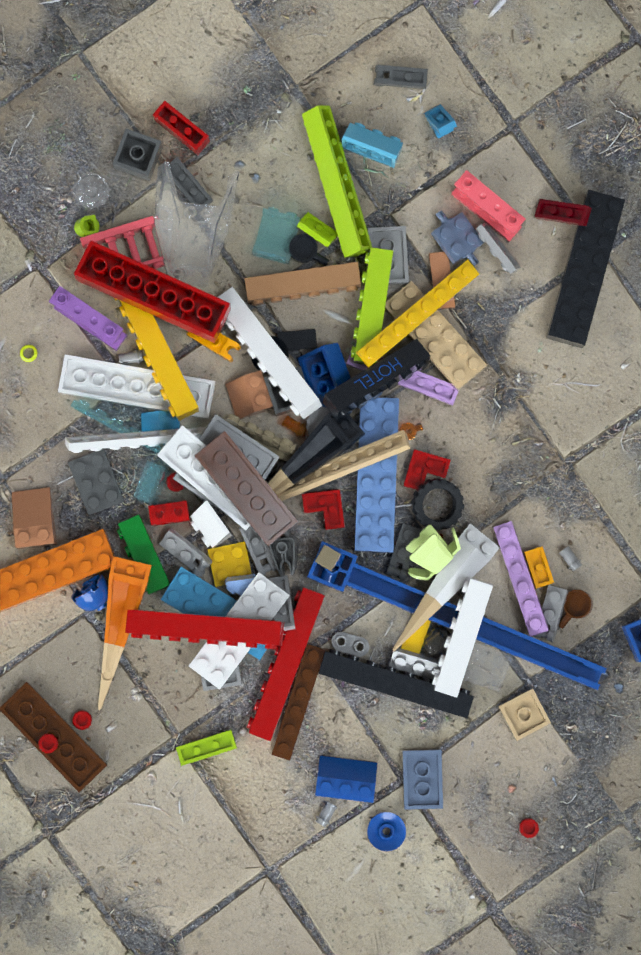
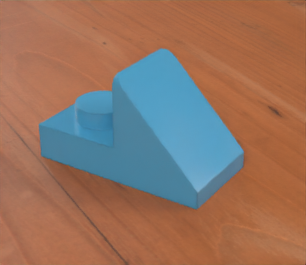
M441 104L424 113L437 138L443 137L457 127L455 120Z

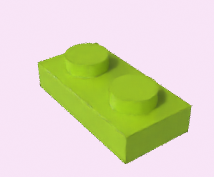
M309 212L304 215L297 227L327 248L338 236L334 229Z

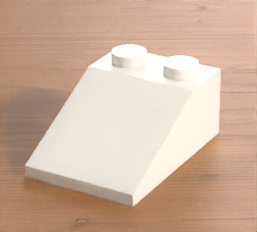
M205 501L190 516L193 520L190 524L196 532L198 530L202 532L204 536L201 539L207 547L211 545L212 548H215L232 536L208 501Z

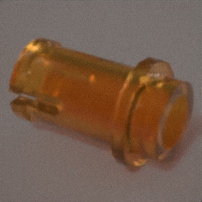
M289 415L286 416L282 423V426L296 433V436L302 437L307 430L305 423L301 424Z

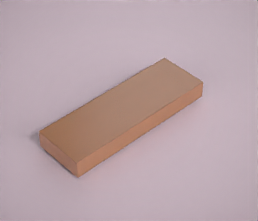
M444 251L429 253L433 288L451 274L449 258ZM454 296L438 310L455 308Z

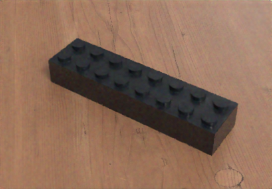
M588 189L583 205H587L592 209L587 226L577 225L546 339L578 348H583L586 345L625 199Z

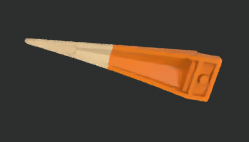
M113 556L109 573L98 710L102 709L129 634L125 633L127 609L139 610L148 586L152 568L150 564Z

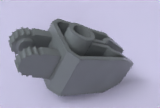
M288 529L285 532V536H280L269 545L275 567L281 576L285 575L284 562L289 564L290 573L294 575L298 561V538L295 535H291V529Z

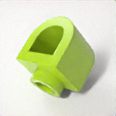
M95 215L84 216L74 224V230L80 237L98 233L100 228L99 221Z

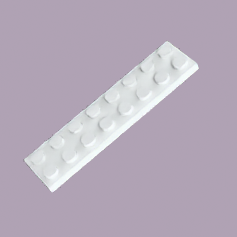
M71 355L64 356L58 393L159 411H169L168 407L171 406L168 399L164 401L160 393L162 387L160 383L156 384L151 373L154 372L153 370ZM183 375L199 407V412L191 416L209 419L215 381Z

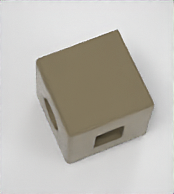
M324 545L315 563L332 571L341 554Z

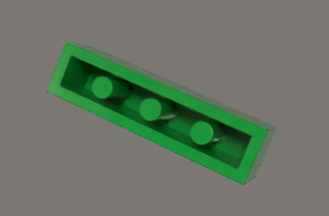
M136 515L118 523L119 529H117L121 540L125 539L127 546L124 548L128 557L132 556L134 561L152 565L145 592L151 595L169 587V579L141 516Z

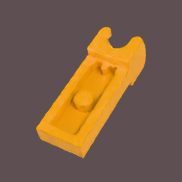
M189 331L186 334L230 363L233 362V358L228 354L229 350L236 349L239 351L241 349L240 344L219 333L215 343Z

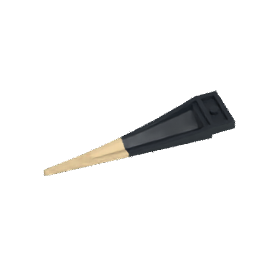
M331 413L327 414L292 457L270 480L268 485L278 496L351 448L365 433L350 415L336 420Z

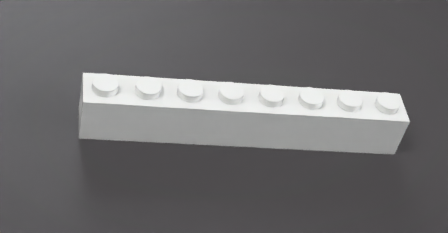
M231 287L221 294L218 298L231 304V311L225 323L231 331L235 329L238 333L236 337L242 345L246 344L248 346L247 352L252 359L255 357L258 359L259 363L257 365L263 373L268 372L270 375L268 379L271 384L281 389L279 394L285 402L287 400L290 401L292 404L290 408L296 416L300 414L305 419L320 408L322 404L319 398L235 289Z

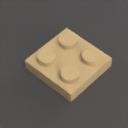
M533 688L498 706L516 741L551 723Z

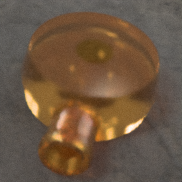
M407 422L401 425L399 431L405 430L406 432V430H410L407 436L408 440H412L416 437L418 431L423 430L422 424L415 426Z

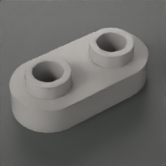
M338 632L332 637V646L338 651L358 657L366 655L369 651V643L362 637L345 632ZM339 638H344V645L338 644ZM358 643L363 644V650L358 651L356 645Z

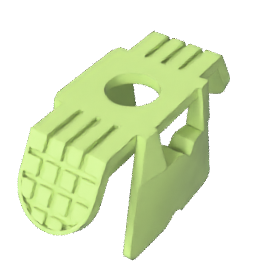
M428 525L420 532L418 538H414L406 546V550L412 553L409 556L410 560L425 568H410L408 574L411 577L428 581L454 558L453 556L461 549L454 527L451 528L454 540L449 545H447L432 525Z

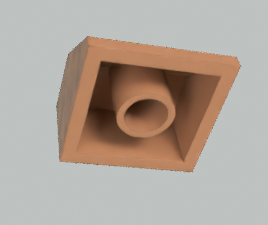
M261 370L244 375L225 384L235 415L240 420L273 409Z

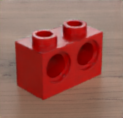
M188 501L148 506L152 526L191 521Z

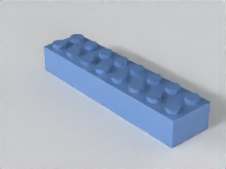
M372 398L368 400L365 406L360 408L359 427L365 435L359 439L358 448L398 432L399 398ZM397 454L357 470L354 552L393 553Z

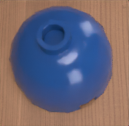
M95 575L82 583L83 587L80 591L76 589L71 595V599L79 608L85 611H94L96 609L100 611L107 605L108 582L103 575Z

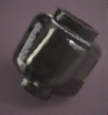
M438 627L434 628L424 637V648L432 656H441L447 650L444 644L447 636L451 637V633L446 628L443 630Z

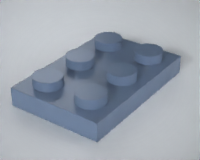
M441 749L403 750L404 810L443 809Z

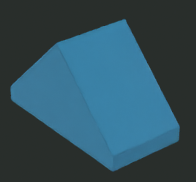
M170 411L141 413L142 432L180 428V421H178L176 416L172 417Z

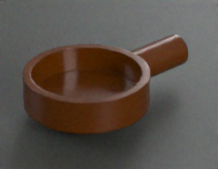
M572 590L567 594L564 605L566 613L559 622L560 628L563 629L571 618L582 619L591 613L593 601L587 592Z

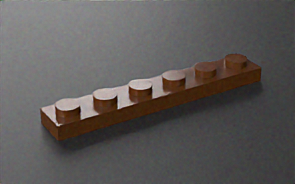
M309 644L306 646L273 748L272 755L289 761L291 759L325 649Z

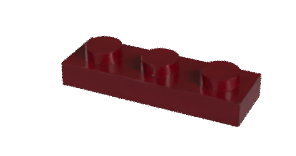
M539 199L534 217L541 220L587 226L592 208L587 205Z

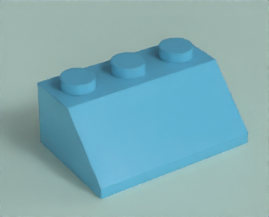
M357 122L349 124L342 138L343 149L395 168L403 143L397 137H386L381 131L376 129L368 130L363 124Z

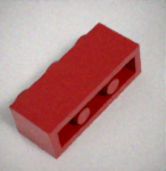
M165 100L154 112V121L196 155H199L210 142L209 136Z

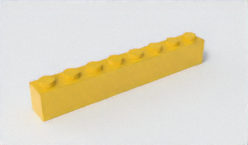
M119 300L121 304L119 310L123 317L127 316L129 320L127 326L131 334H136L138 339L135 342L139 350L143 349L145 352L144 361L147 367H152L154 371L151 373L156 384L160 383L162 387L160 393L164 401L168 399L171 405L168 409L172 417L176 416L178 421L199 412V407L154 316Z

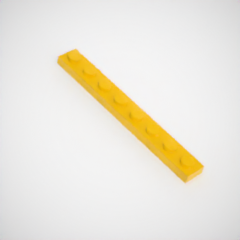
M467 259L358 350L356 354L367 367H370L476 278L479 272Z

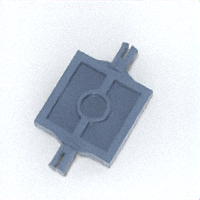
M442 210L435 215L442 224L431 235L452 264L460 259L467 258L473 266L477 265L479 261L473 252L483 245L484 242L478 237V233L463 212L449 219Z

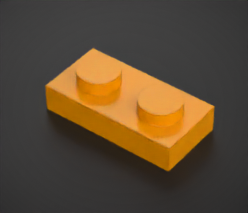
M543 546L524 552L535 589L553 584L554 580Z

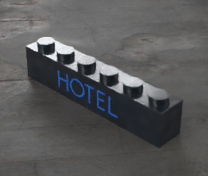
M415 339L327 392L324 396L323 404L336 420L340 417L345 418L355 408L365 406L368 400L381 396L386 389L391 390L396 387L399 381L403 379L408 380L414 372L424 370L429 365L428 362L431 355L420 341Z

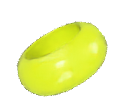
M25 345L20 350V356L26 362L34 361L38 354L37 349L33 345ZM28 348L34 350V355L31 358L24 357V351Z

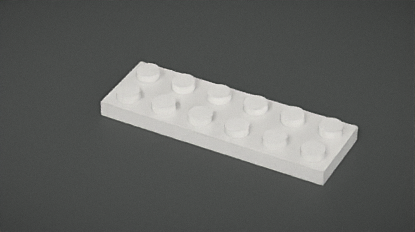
M182 425L159 451L157 456L239 526L247 530L250 524L194 456L206 445Z
M258 572L226 617L271 621L290 595ZM219 641V645L207 644L206 642L189 667L218 689H221L251 648L245 647L246 643H238V646H227L226 642Z

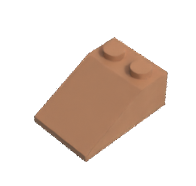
M50 487L12 492L15 547L17 549L56 545L57 540Z

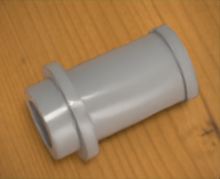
M135 349L134 352L119 354L120 364L128 365L137 362L140 364V362L144 361L142 350L138 351V349Z
M569 546L559 553L568 564L569 570L575 571L582 566L581 559L578 560Z
M326 801L320 815L316 816V822L324 827L327 824L330 825L329 821L337 807Z

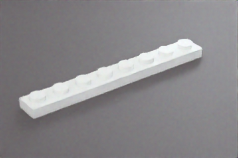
M206 427L186 429L199 439ZM178 429L65 437V445L69 451L74 453L88 449L91 451H101L102 448L118 450L126 446L130 448H139L140 445L156 447L159 444L167 443Z

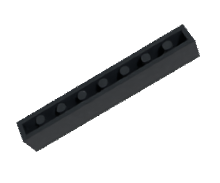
M332 649L329 652L325 651L319 670L321 675L468 719L474 696L470 695L471 691L460 688L457 697L435 691L432 679L422 677V680L415 679V674L406 671L402 675L396 673V668L385 666V669L377 667L378 663L367 660L366 663L359 662V657L348 654V658L340 656L341 652Z

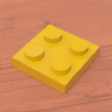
M245 542L207 549L209 558L212 560L211 569L215 587L224 586L227 577L252 574Z

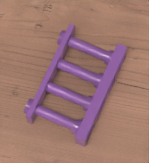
M61 286L58 287L49 300L54 305L55 310L116 351L128 336L122 332L124 330L122 327Z

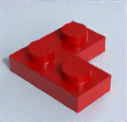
M414 449L403 486L417 490L421 483L424 484L427 474L445 479L451 460Z
M340 489L302 494L304 514L323 511L326 530L345 528Z

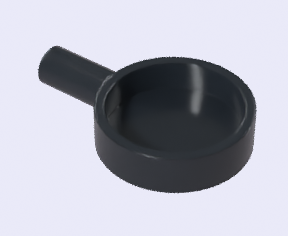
M298 234L291 240L289 252L295 261L308 263L314 259L324 266H327L329 259L317 253V242L310 235Z

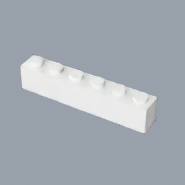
M470 577L469 581L465 580L462 592H465L463 600L459 599L456 607L459 613L457 618L453 617L450 626L453 632L451 637L447 636L444 647L447 650L445 655H441L438 663L441 669L439 674L435 673L432 682L435 685V691L454 697L458 696L493 588L492 584Z

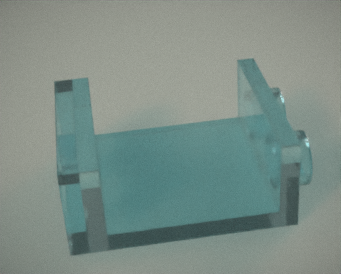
M268 207V209L263 208V216L252 255L289 265L291 260L289 245L298 233L299 227L297 225L300 217H297V214L292 212L280 213L278 209Z
M147 460L133 497L149 505H156L169 472L167 468Z

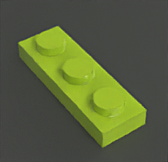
M232 729L176 747L181 766L237 749Z

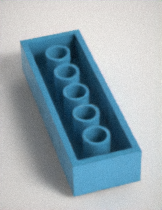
M180 567L161 598L162 601L183 614L226 617L237 602L234 598L183 567ZM257 644V648H251L248 653L261 660L267 649H265V645Z

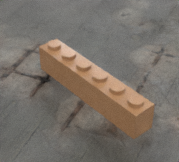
M358 262L244 278L248 304L252 303V306L262 305L264 301L278 303L282 302L284 298L298 300L301 299V296L305 295L313 298L320 296V293L326 292L328 295L338 294L339 290L354 292L361 287Z

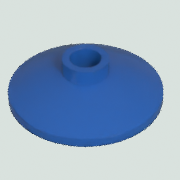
M382 812L374 816L369 822L367 835L370 843L378 850L393 851L404 842L406 827L398 815L391 812ZM386 827L390 829V833L387 835L383 833V829Z

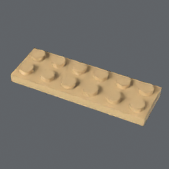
M411 281L386 302L385 310L396 320L421 299L424 294ZM438 310L408 334L413 341L415 339L420 341L431 355L430 360L457 390H460L487 367V364Z

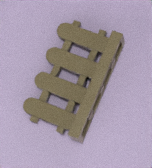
M225 414L223 418L225 421L278 455V460L286 463L296 452L298 446L293 444L291 440L276 437L275 433L269 430L263 431L258 429V426L251 422L245 423L240 421V418L233 414Z

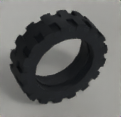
M439 478L426 480L424 484L421 483L417 491L415 490L414 498L411 501L413 505L412 512L416 520L425 527L432 525L437 531L451 528L450 526L455 525L458 522V518H461L462 509L464 510V498L460 493V489L453 483ZM434 489H444L452 497V509L441 520L430 519L423 510L425 496Z

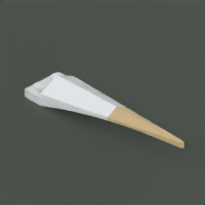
M469 524L459 536L458 541L461 549L436 575L396 642L393 651H396L463 587L465 580L469 581L470 577L477 574L499 550L500 547L472 524Z

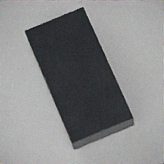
M315 329L277 332L278 338L286 344L288 351L317 349Z

